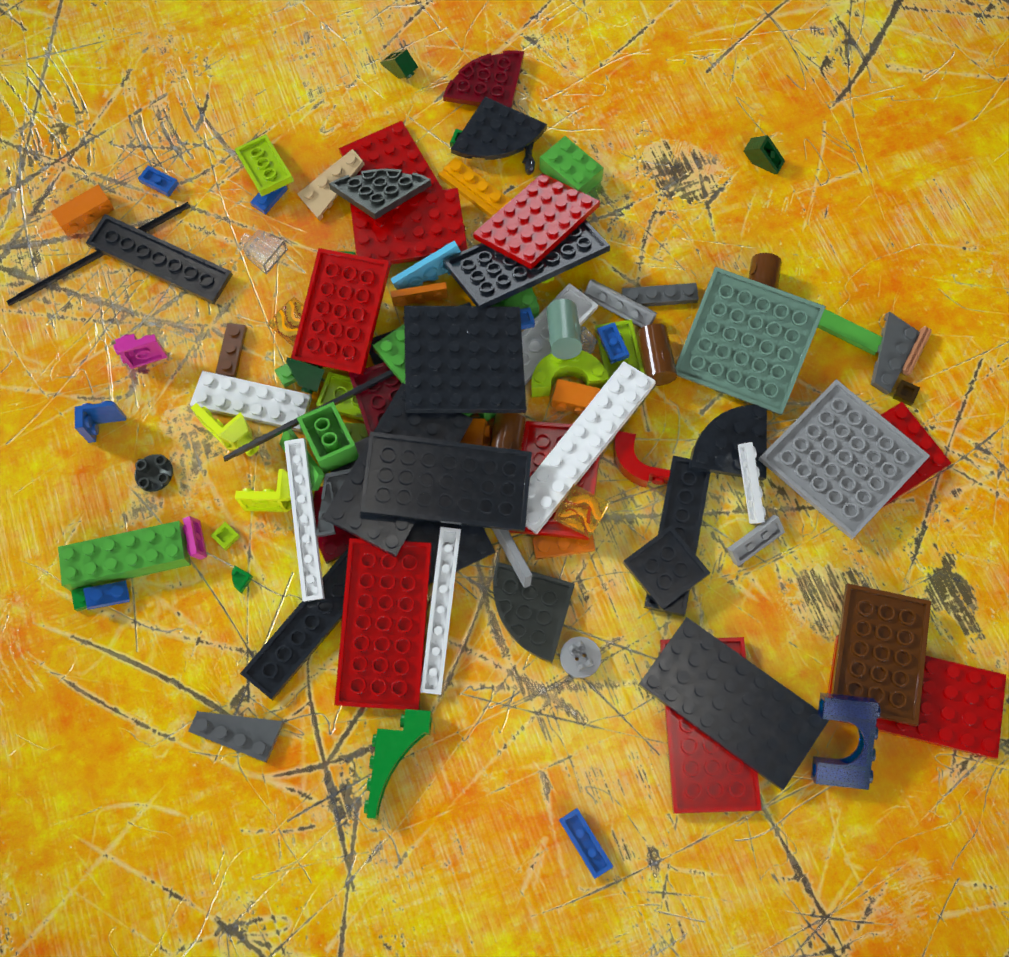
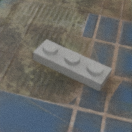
M772 515L765 522L727 548L735 565L740 566L785 533L779 517Z

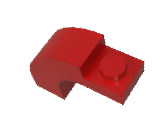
M618 431L615 436L613 454L615 463L623 476L632 483L645 488L648 481H652L656 485L667 484L670 470L643 464L634 452L636 434Z

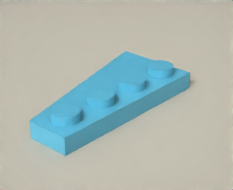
M453 241L391 278V281L395 288L400 290L422 286L423 282L427 280L435 281L438 279V276L445 273L450 275L444 267L443 260L460 253L461 250L456 242Z

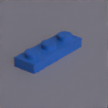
M578 808L559 819V822L594 879L613 867Z

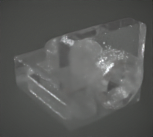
M580 326L582 351L591 354L598 340L585 326Z

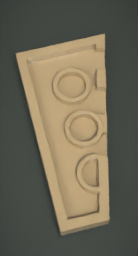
M352 149L297 194L320 221L323 218V213L327 208H331L334 204L333 201L338 196V194L330 190L329 183L347 175L350 177L356 176L365 164Z

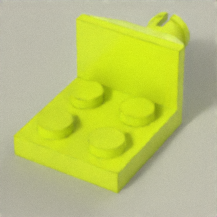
M195 403L191 407L200 423L227 450H235L253 441L252 430L241 413L237 414L224 426L219 419L215 420L212 413L205 406L201 408ZM258 445L245 452L246 455L249 457L254 455L260 446Z
M279 469L276 492L272 489L255 491L245 488L242 491H236L235 499L244 511H290L292 505L288 472L284 469Z

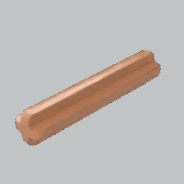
M926 326L920 329V334L901 370V373L905 376H909L912 373L932 333L931 329Z

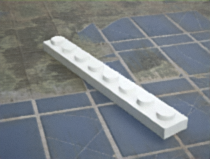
M306 439L284 441L302 601L325 599L318 538L316 536V521Z
M440 527L420 693L441 695L461 529Z

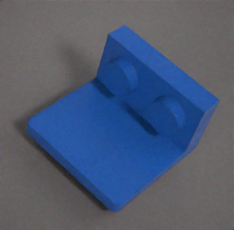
M103 401L98 404L84 403L82 406H75V429L88 443L96 442V435L99 434L97 424L126 420V415L112 401Z

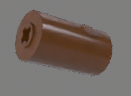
M772 253L754 255L751 259L748 279L778 289L782 266L781 258Z
M650 324L640 328L636 334L645 375L656 381L655 386H662L673 382L677 378V372L667 327L663 324Z
M496 413L490 447L521 450L526 418L519 413Z

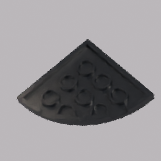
M484 97L452 146L451 153L468 159L475 157L495 160L509 157L523 151L524 147L532 142L535 143L546 131L547 124L488 97Z
M758 405L739 406L714 418L699 434L691 452L689 469L742 477L738 445L753 442L757 453L755 458L756 466L760 472L758 480L764 481L767 477V467L759 461V458L767 450V409Z

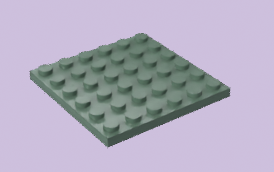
M715 267L675 366L677 376L782 415L826 306Z

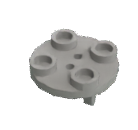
M587 637L571 638L561 649V666L573 678L590 677L601 664L600 649L594 641Z

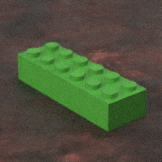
M180 521L60 546L58 547L62 586L72 591L89 585L99 586L190 566V555L186 548L187 539L183 532L184 525Z

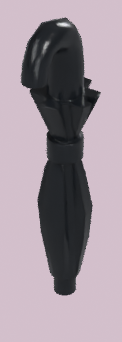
M533 142L525 147V157L522 161L525 164L527 175H531L535 169V161L532 157Z

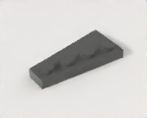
M891 312L885 314V327L882 328V341L877 351L879 353L878 360L875 362L871 385L886 395L891 392L920 334L918 330Z
M197 711L188 732L267 763L284 722Z

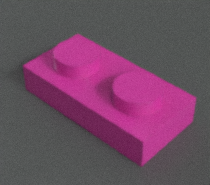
M191 516L183 518V532L187 539V552L191 557L200 560L206 558L207 553L200 520Z

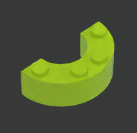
M581 351L576 357L565 360L558 359L550 353L538 363L533 372L531 397L550 396L551 387L554 382L565 376L577 377L587 386L602 389L609 380L608 374L602 363L588 352Z

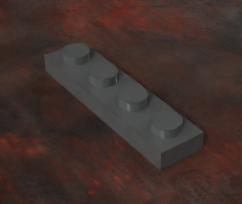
M696 283L622 288V295L645 307L698 303L699 300Z

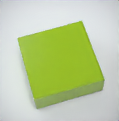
M226 522L211 534V537L225 551L240 538L239 534Z

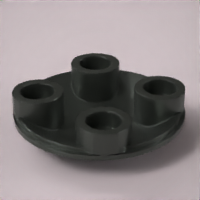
M149 455L144 459L138 460L135 464V481L145 491H159L166 487L172 479L173 466L164 455Z

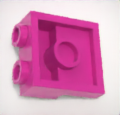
M127 334L115 339L116 344H113L116 354L120 355L124 364L127 363L130 369L167 358L166 351L155 334L145 335L140 339H137L134 334Z

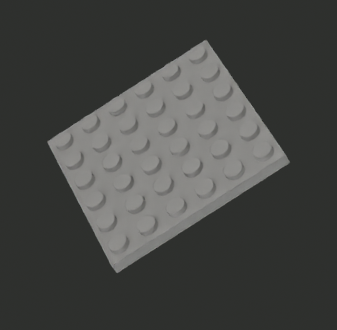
M836 379L760 456L759 461L852 540L930 455Z

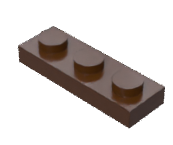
M227 323L215 374L236 378L247 332L246 325Z

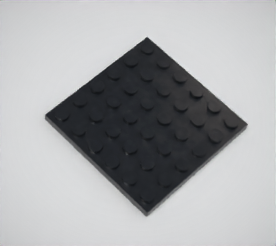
M404 306L406 413H526L520 307H485L480 310L478 306Z

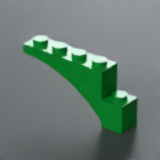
M405 709V715L402 714L400 719V727L403 728V731L377 728V734H373L372 747H375L374 756L370 757L369 768L372 769V777L367 780V791H370L369 800H365L364 814H367L368 819L378 820L385 789L400 761L424 736L431 734L433 715L431 711Z

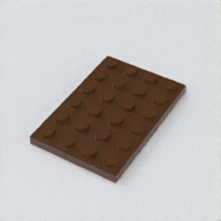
M850 583L845 585L829 707L918 726L931 601Z

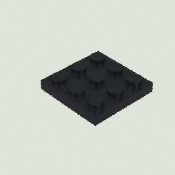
M669 526L623 561L625 567L661 611L710 575V571L672 526Z

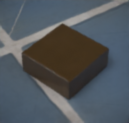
M901 380L893 399L912 406L920 387Z

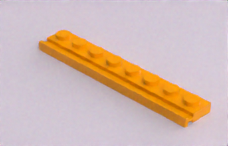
M456 157L443 168L442 172L438 173V177L451 188H458L459 194L490 218L511 201L510 198Z

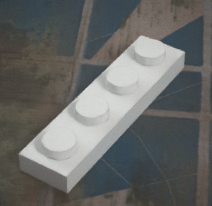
M753 442L739 444L738 452L749 523L765 522L766 511L762 506L761 500L763 492L758 481L760 472L755 461L756 449L753 446Z

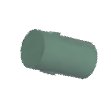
M569 299L554 300L547 307L551 353L558 359H571L582 351L581 327L577 306Z

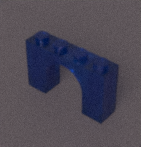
M820 692L818 708L820 717L826 720L845 721L854 724L859 732V743L855 751L845 758L834 759L813 756L811 778L815 784L869 790V784L873 782L872 761L874 762L876 758V750L874 748V740L878 738L876 722L881 714L880 705L873 698Z

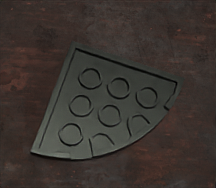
M400 169L361 171L362 175L353 177L347 175L329 183L330 190L375 220L432 186L431 179L414 172L412 175L402 173Z
M496 561L493 577V594L498 615L504 627L512 638L526 651L544 661L553 663L575 584L531 571V585L524 588L511 565Z

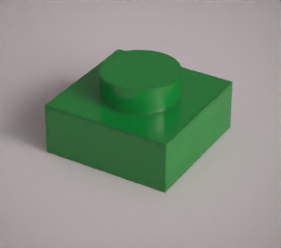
M92 585L71 591L74 610L77 612L87 609L83 588L93 587Z

